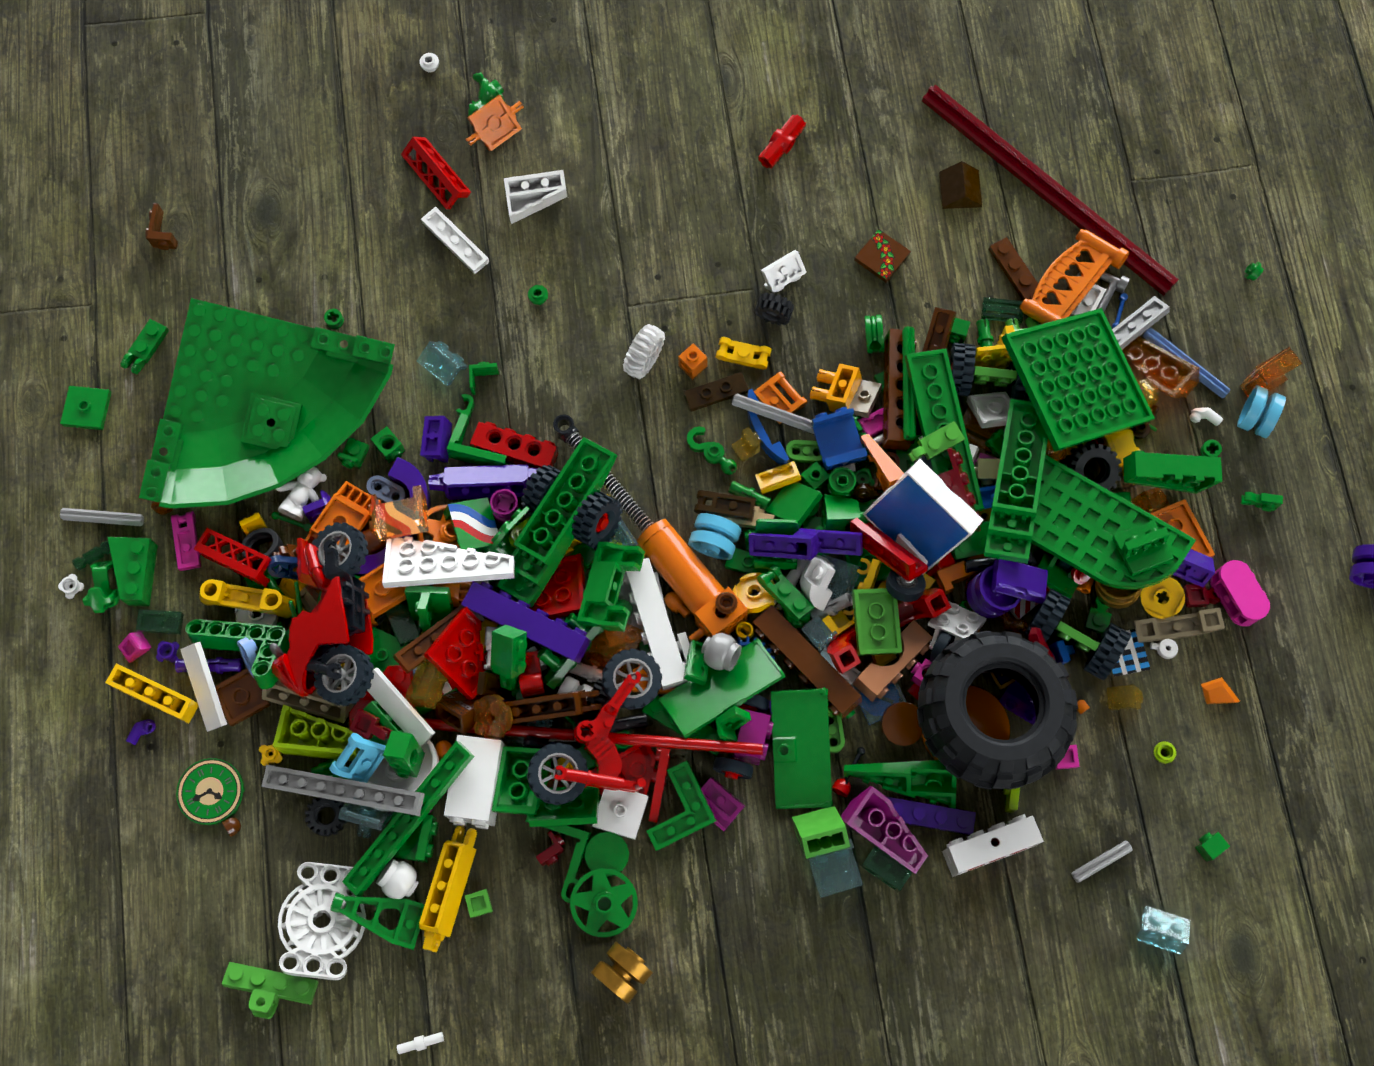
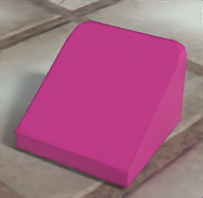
M133 632L127 635L118 648L127 661L132 663L149 651L151 645L141 632Z

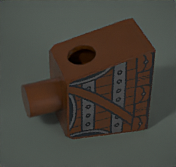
M459 690L453 691L435 699L436 717L460 733L465 734L483 720L482 712L486 711V703L490 701V696L477 694L473 700H468Z

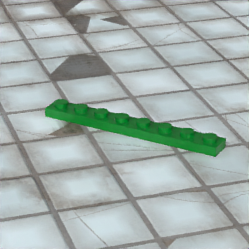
M456 741L415 791L425 794L420 816L398 812L342 882L355 896L361 897L475 757L461 742Z

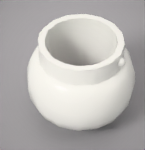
M391 859L379 875L376 884L382 887L383 893L389 898L402 899L404 896L409 898L418 885L416 881L417 872L410 864Z

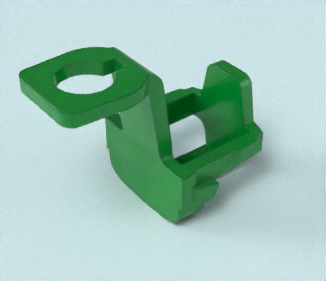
M112 560L95 562L90 566L94 587L89 588L87 595L82 600L84 605L90 606L94 613H104L108 608L116 606L120 601L118 589H110L108 569L113 567Z

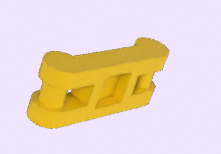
M727 337L720 338V349L717 350L715 356L717 359L753 368L767 369V358L772 350L770 347L733 341ZM728 348L734 350L733 354L727 352ZM754 354L760 355L759 359H753Z

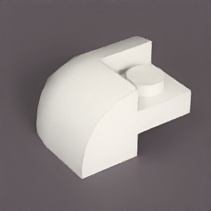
M816 555L807 562L799 583L805 598L814 607L824 611L833 593L828 588V585L836 570L833 569L834 565L828 559Z

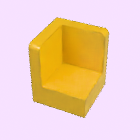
M840 610L835 616L830 617L828 615L823 618L820 625L833 641L843 632L853 627L855 622L853 620L850 621L843 611Z

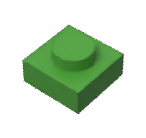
M487 889L465 895L470 918L493 912Z

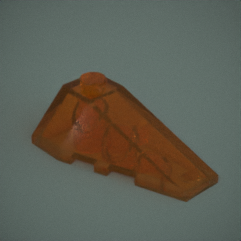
M1139 336L1122 349L1124 355L1156 389L1173 398L1187 397L1199 383V367Z

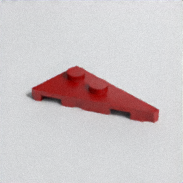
M657 748L655 761H659L658 769L653 770L651 782H655L649 816L650 822H658L662 794L670 763L669 754L671 748Z

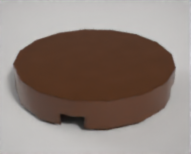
M897 702L886 708L880 725L882 733L887 740L896 745L906 746L920 739L923 733L917 719L918 707L912 703Z

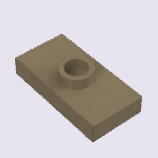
M862 380L848 409L853 408L854 415L868 418L882 390V384Z

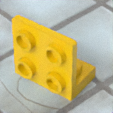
M1013 325L1004 327L1002 334L999 335L997 345L978 347L976 349L974 367L1005 369L1010 366L1012 360L1002 341V337L1005 334L1015 332Z

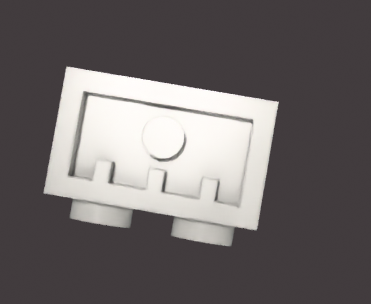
M796 250L761 270L766 281L764 286L771 292L781 291L785 285L799 280L802 275L807 273Z

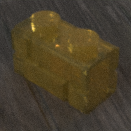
M427 659L417 666L405 698L416 707L435 709L437 702L442 698V690L448 679Z

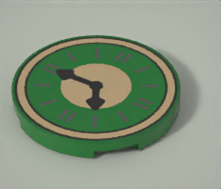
M217 758L200 760L192 764L183 773L178 782L176 796L179 808L188 819L202 825L220 824L226 819L231 818L238 811L243 793L245 792L244 781L240 772L232 764Z

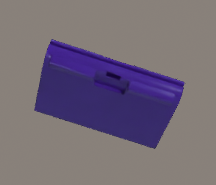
M996 558L993 567L992 591L1042 604L1046 597L1048 570Z

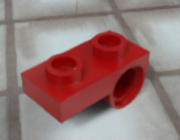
M538 650L526 652L525 672L519 675V684L523 698L545 694L540 659L537 657Z

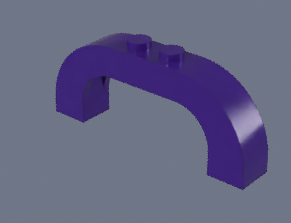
M397 457L388 476L391 482L409 491L410 502L407 508L422 517L430 509L431 505L429 488L422 474L414 465ZM395 529L393 533L395 537L405 538L401 531ZM417 534L407 535L408 537H413V540L417 541ZM386 547L376 554L366 555L365 564L360 567V572L354 575L362 577L385 562Z

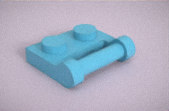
M352 733L348 738L349 743L329 769L335 775L367 783L383 760L386 746L364 739L357 733ZM355 748H359L360 751L350 766H344Z

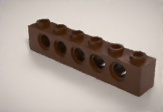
M890 328L884 338L883 448L907 451L911 444H914L915 439L913 441L905 440L903 429L897 426L900 425L903 428V410L897 407L899 406L903 409V391L898 389L903 390V373L898 371L901 370L903 372V355L899 353H903V330Z

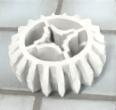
M648 324L636 334L626 353L623 364L624 371L628 375L641 379L649 373L664 345L665 333L661 329Z

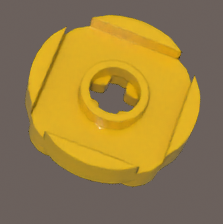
M759 572L742 576L740 582L733 588L735 595L748 609V614L759 613L768 609L771 605L774 606L775 599L757 580V577L762 574ZM752 590H757V592H759V594L755 596L749 595L752 594Z
M1169 577L1156 585L1141 589V604L1145 611L1155 618L1165 619L1174 616L1184 606V589L1173 577ZM1165 591L1169 599L1168 601L1163 600L1161 603L1156 595Z

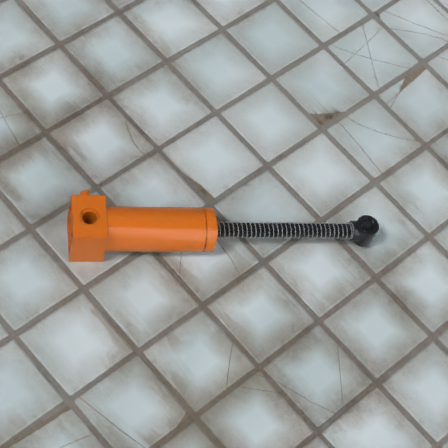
M559 415L553 422L555 435L559 440L568 443L574 451L582 440L581 436H579V430L575 427L574 421L569 415ZM563 425L569 426L565 431L560 430V427ZM610 471L603 486L607 488V492L611 493L612 498L621 503L622 509L626 511L627 516H630L632 522L636 523L634 525L641 529L639 531H642V534L637 539L635 545L640 546L645 551L644 556L649 558L653 567L695 616V624L699 629L689 636L690 641H698L704 635L707 638H712L713 635L718 633L729 635L736 630L739 623L746 622L748 609L730 587L726 589L722 587L666 519H662L654 524L650 522L651 519L645 516L646 513L640 510L641 507L635 504L636 501L630 498L631 495L625 492L626 489L620 486L621 483L615 480L616 477H613ZM729 592L737 598V608L733 613L723 614L717 610L716 598L721 593ZM727 600L722 603L725 607L731 605ZM723 615V616H725V617H724V618H719V617H717V616Z

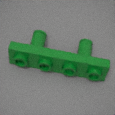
M570 613L565 619L568 626L573 630L577 627L587 633L586 637L591 640L586 650L587 652L592 645L593 639L596 635H600L604 629L602 627L582 626L577 622L578 617L574 613ZM543 647L537 655L541 661L550 667V670L543 678V683L553 690L564 682V676L567 672L578 664L562 655L558 658L546 647Z

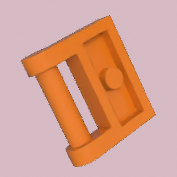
M778 372L754 391L759 402L793 414L808 403L805 397H801L787 382L782 372ZM779 384L795 403L791 405L775 385Z

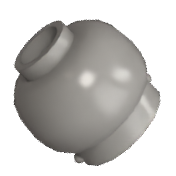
M718 633L713 635L712 638L708 637L705 640L701 652L704 653V661L709 667L715 670L725 669L730 672L740 657L742 646L737 644L730 635Z

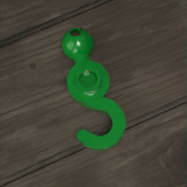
M694 427L688 432L687 444L691 450L699 453L704 452L705 460L710 464L719 463L721 470L726 475H732L736 472L737 463L732 459L724 457L725 451L720 443L705 442L697 444L694 442L695 436L706 433L704 427Z

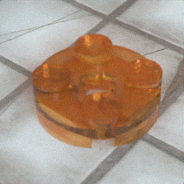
M487 695L474 702V730L484 738H503L506 731H510L512 727L513 716L509 705H505L502 701L505 699L500 695Z

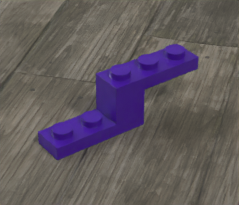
M800 528L794 535L749 534V555L812 560L818 553L857 556L863 554V533Z

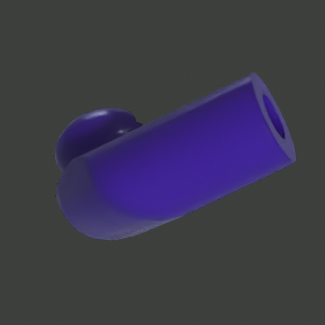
M147 719L135 723L126 741L136 745L140 736L152 733L155 730V722Z

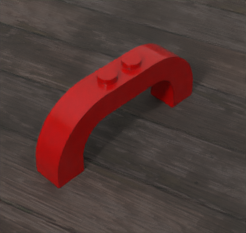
M925 589L923 595L913 602L897 600L900 628L920 618H936L952 608L943 589ZM855 626L839 635L827 648V652L836 670L842 674L861 663L857 654Z

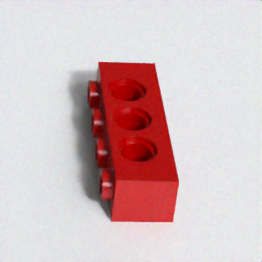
M478 422L470 442L471 447L506 455V462L516 465L528 464L529 468L542 469L543 465L554 467L559 454L557 446L553 442L547 440L542 442L529 434H524L523 436L510 428L501 429L491 422ZM493 438H501L498 443H491ZM513 444L520 445L516 450L510 449ZM533 450L540 451L536 456L529 455Z

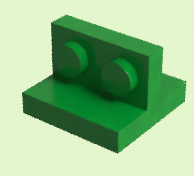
M1154 520L1116 534L1112 538L1131 576L1164 565L1174 559L1166 543L1170 535L1167 528L1159 529Z
M406 586L405 595L412 621H419V628L422 629L423 633L454 611L449 587Z

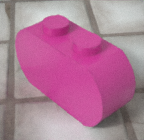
M1238 560L1229 561L1217 569L1211 577L1210 584L1218 598H1220L1233 623L1239 626H1250L1268 614L1270 602L1267 595L1246 563Z

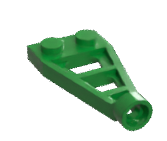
M335 893L330 911L340 912L392 944L414 950L420 931L419 922L425 904L409 899L350 897ZM343 900H345L346 907L341 909ZM360 904H369L376 907L372 920H366L357 915L356 911ZM383 909L399 910L400 917L395 929L389 930L379 923L378 918Z

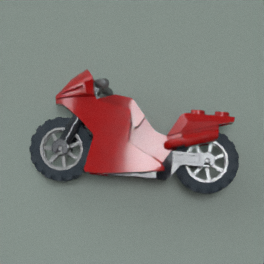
M336 522L332 526L324 527L325 530L317 534L318 537L313 540L312 544L302 538H297L296 554L298 567L296 572L298 580L312 589L322 591L321 599L311 613L302 610L297 617L292 618L289 629L290 648L287 654H284L276 643H272L269 648L277 658L272 663V673L286 688L301 697L312 694L317 688L318 695L323 697L324 700L337 706H350V703L355 704L359 702L358 699L363 698L367 694L365 692L372 685L370 683L371 679H374V673H372L374 666L368 656L373 653L374 642L370 610L367 602L369 594L364 591L365 583L354 576L355 573L360 572V567L366 562L365 557L368 555L366 546H368V542L364 539L365 535L355 527L345 522H342V524ZM348 538L349 544L345 545L346 540ZM353 662V663H354V667L351 668V669H349L350 666H351V663ZM341 684V690H336V688Z

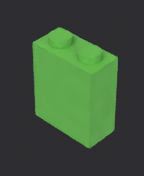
M835 806L792 817L796 837L806 859L850 847L846 826Z

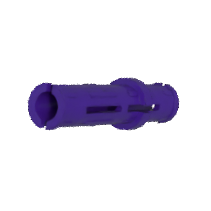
M217 657L216 659H206L210 672L223 674V672H241L243 670V659L241 658L224 659L223 657ZM176 659L175 671L177 673L187 672L184 659Z

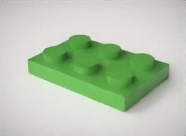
M886 588L853 590L852 599L858 656L901 654L902 643L897 599L892 597Z

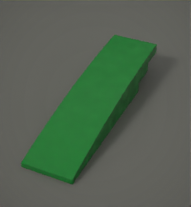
M1010 399L984 551L985 557L1028 564L1048 441L1047 434L1032 402Z
M585 437L582 438L513 544L516 546L511 555L514 556L515 560L514 578L501 579L497 585L498 588L516 599L530 604L531 608L534 606L574 540L575 535L572 534L574 530L572 524L575 523V520H573L574 515L578 514L577 508L582 506L581 502L584 499L588 500V495L600 492L617 458V454Z

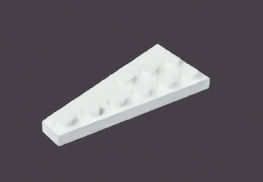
M388 533L382 583L384 588L511 579L514 578L515 560L514 556L495 552L481 553L476 552V549L473 548L464 550L459 549L457 545L430 540L423 542L415 541L413 537L405 536V538L395 537V534Z

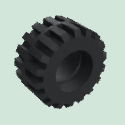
M1095 443L1077 445L1078 448L1070 450L1072 454L1065 457L1068 461L1063 463V465L1084 476L1086 462L1095 457L1100 463L1101 470L1099 476L1093 482L1109 491L1110 488H1116L1117 484L1115 482L1121 479L1118 473L1122 472V467H1118L1121 460L1116 458L1117 453L1115 451H1111V448Z

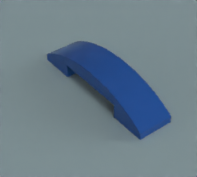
M753 389L748 390V398L758 401ZM747 410L751 430L764 452L779 465L789 463V458L781 442L772 444L757 416L758 414Z

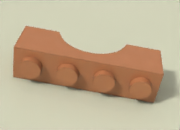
M913 620L901 632L902 653L899 654L898 661L890 666H879L871 663L857 677L853 685L872 702L877 697L882 699L889 691L887 687L891 682L895 685L903 677L901 672L905 668L910 670L917 662L915 658L919 654L923 656L929 650V643L933 637Z

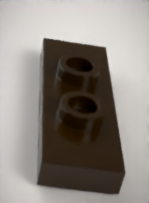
M742 372L686 390L684 391V396L692 412L731 399L735 394L742 395L748 393L749 389Z

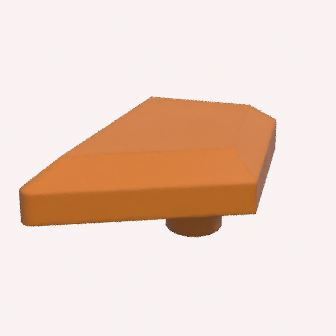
M1222 677L1201 684L1206 704L1240 702Z

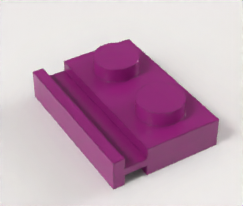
M710 777L701 789L717 820L714 823L721 830L725 831L744 809L745 805L718 781Z

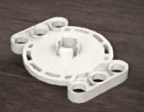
M305 862L299 866L297 875L303 884L295 888L287 896L278 916L280 939L288 951L279 960V966L284 974L327 980H340L346 975L347 965L343 958L348 956L357 947L362 939L365 927L361 926L360 933L357 932L358 923L340 912L330 911V907L335 893L349 896L348 893L351 891L342 881L353 867ZM305 868H312L314 876L310 879H305L301 875L302 871ZM329 870L337 873L336 879L331 882L324 879L325 873ZM297 893H299V894L293 899V901L291 902V904H288V903L290 902V900L292 899V897H294ZM343 900L341 909L346 907L345 900ZM360 904L361 912H357V915L366 919L364 904ZM286 909L288 910L286 914V922L282 923V917ZM323 913H326L331 919L329 925L324 928L316 927L313 921L322 916ZM283 929H287L290 938L288 943L283 936ZM352 938H357L353 945L346 950L345 947L351 942ZM289 957H293L297 960V964L293 969L288 970L284 967V961ZM317 960L320 963V968L316 972H309L307 970L309 961ZM334 963H341L343 965V971L338 975H333L330 972V967Z

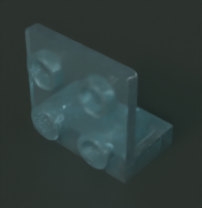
M849 839V848L808 858L821 898L863 885L852 851L854 846L851 839Z

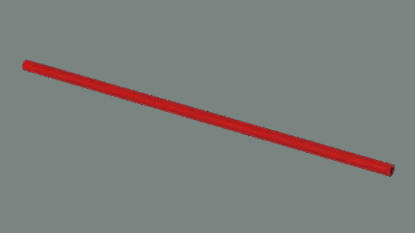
M423 718L433 730L459 732L440 719ZM481 722L477 723L467 732L519 737L530 735L545 739L575 740L573 737L574 729L498 725ZM582 730L581 736H587L588 731ZM613 732L608 734V738L614 744L763 755V744Z

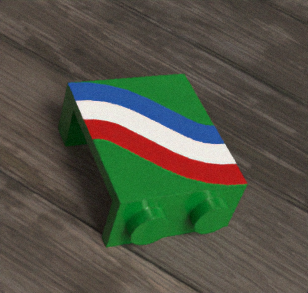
M488 497L447 504L443 514L445 520L451 519L459 549L467 550L468 548L476 549V552H491L489 551L493 545L491 539L498 533V529Z

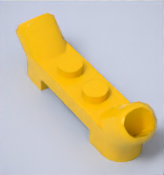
M214 579L205 581L200 587V601L207 606L219 605L277 615L285 619L292 616L289 601L293 602L296 609L294 598L283 595L274 589L264 588L262 590L226 584L224 581Z

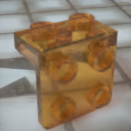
M628 623L626 624L625 632L604 630L593 639L592 645L587 651V660L592 665L605 668L607 662L620 651L637 650L642 640L641 632L643 630ZM626 664L618 669L625 674L628 673Z

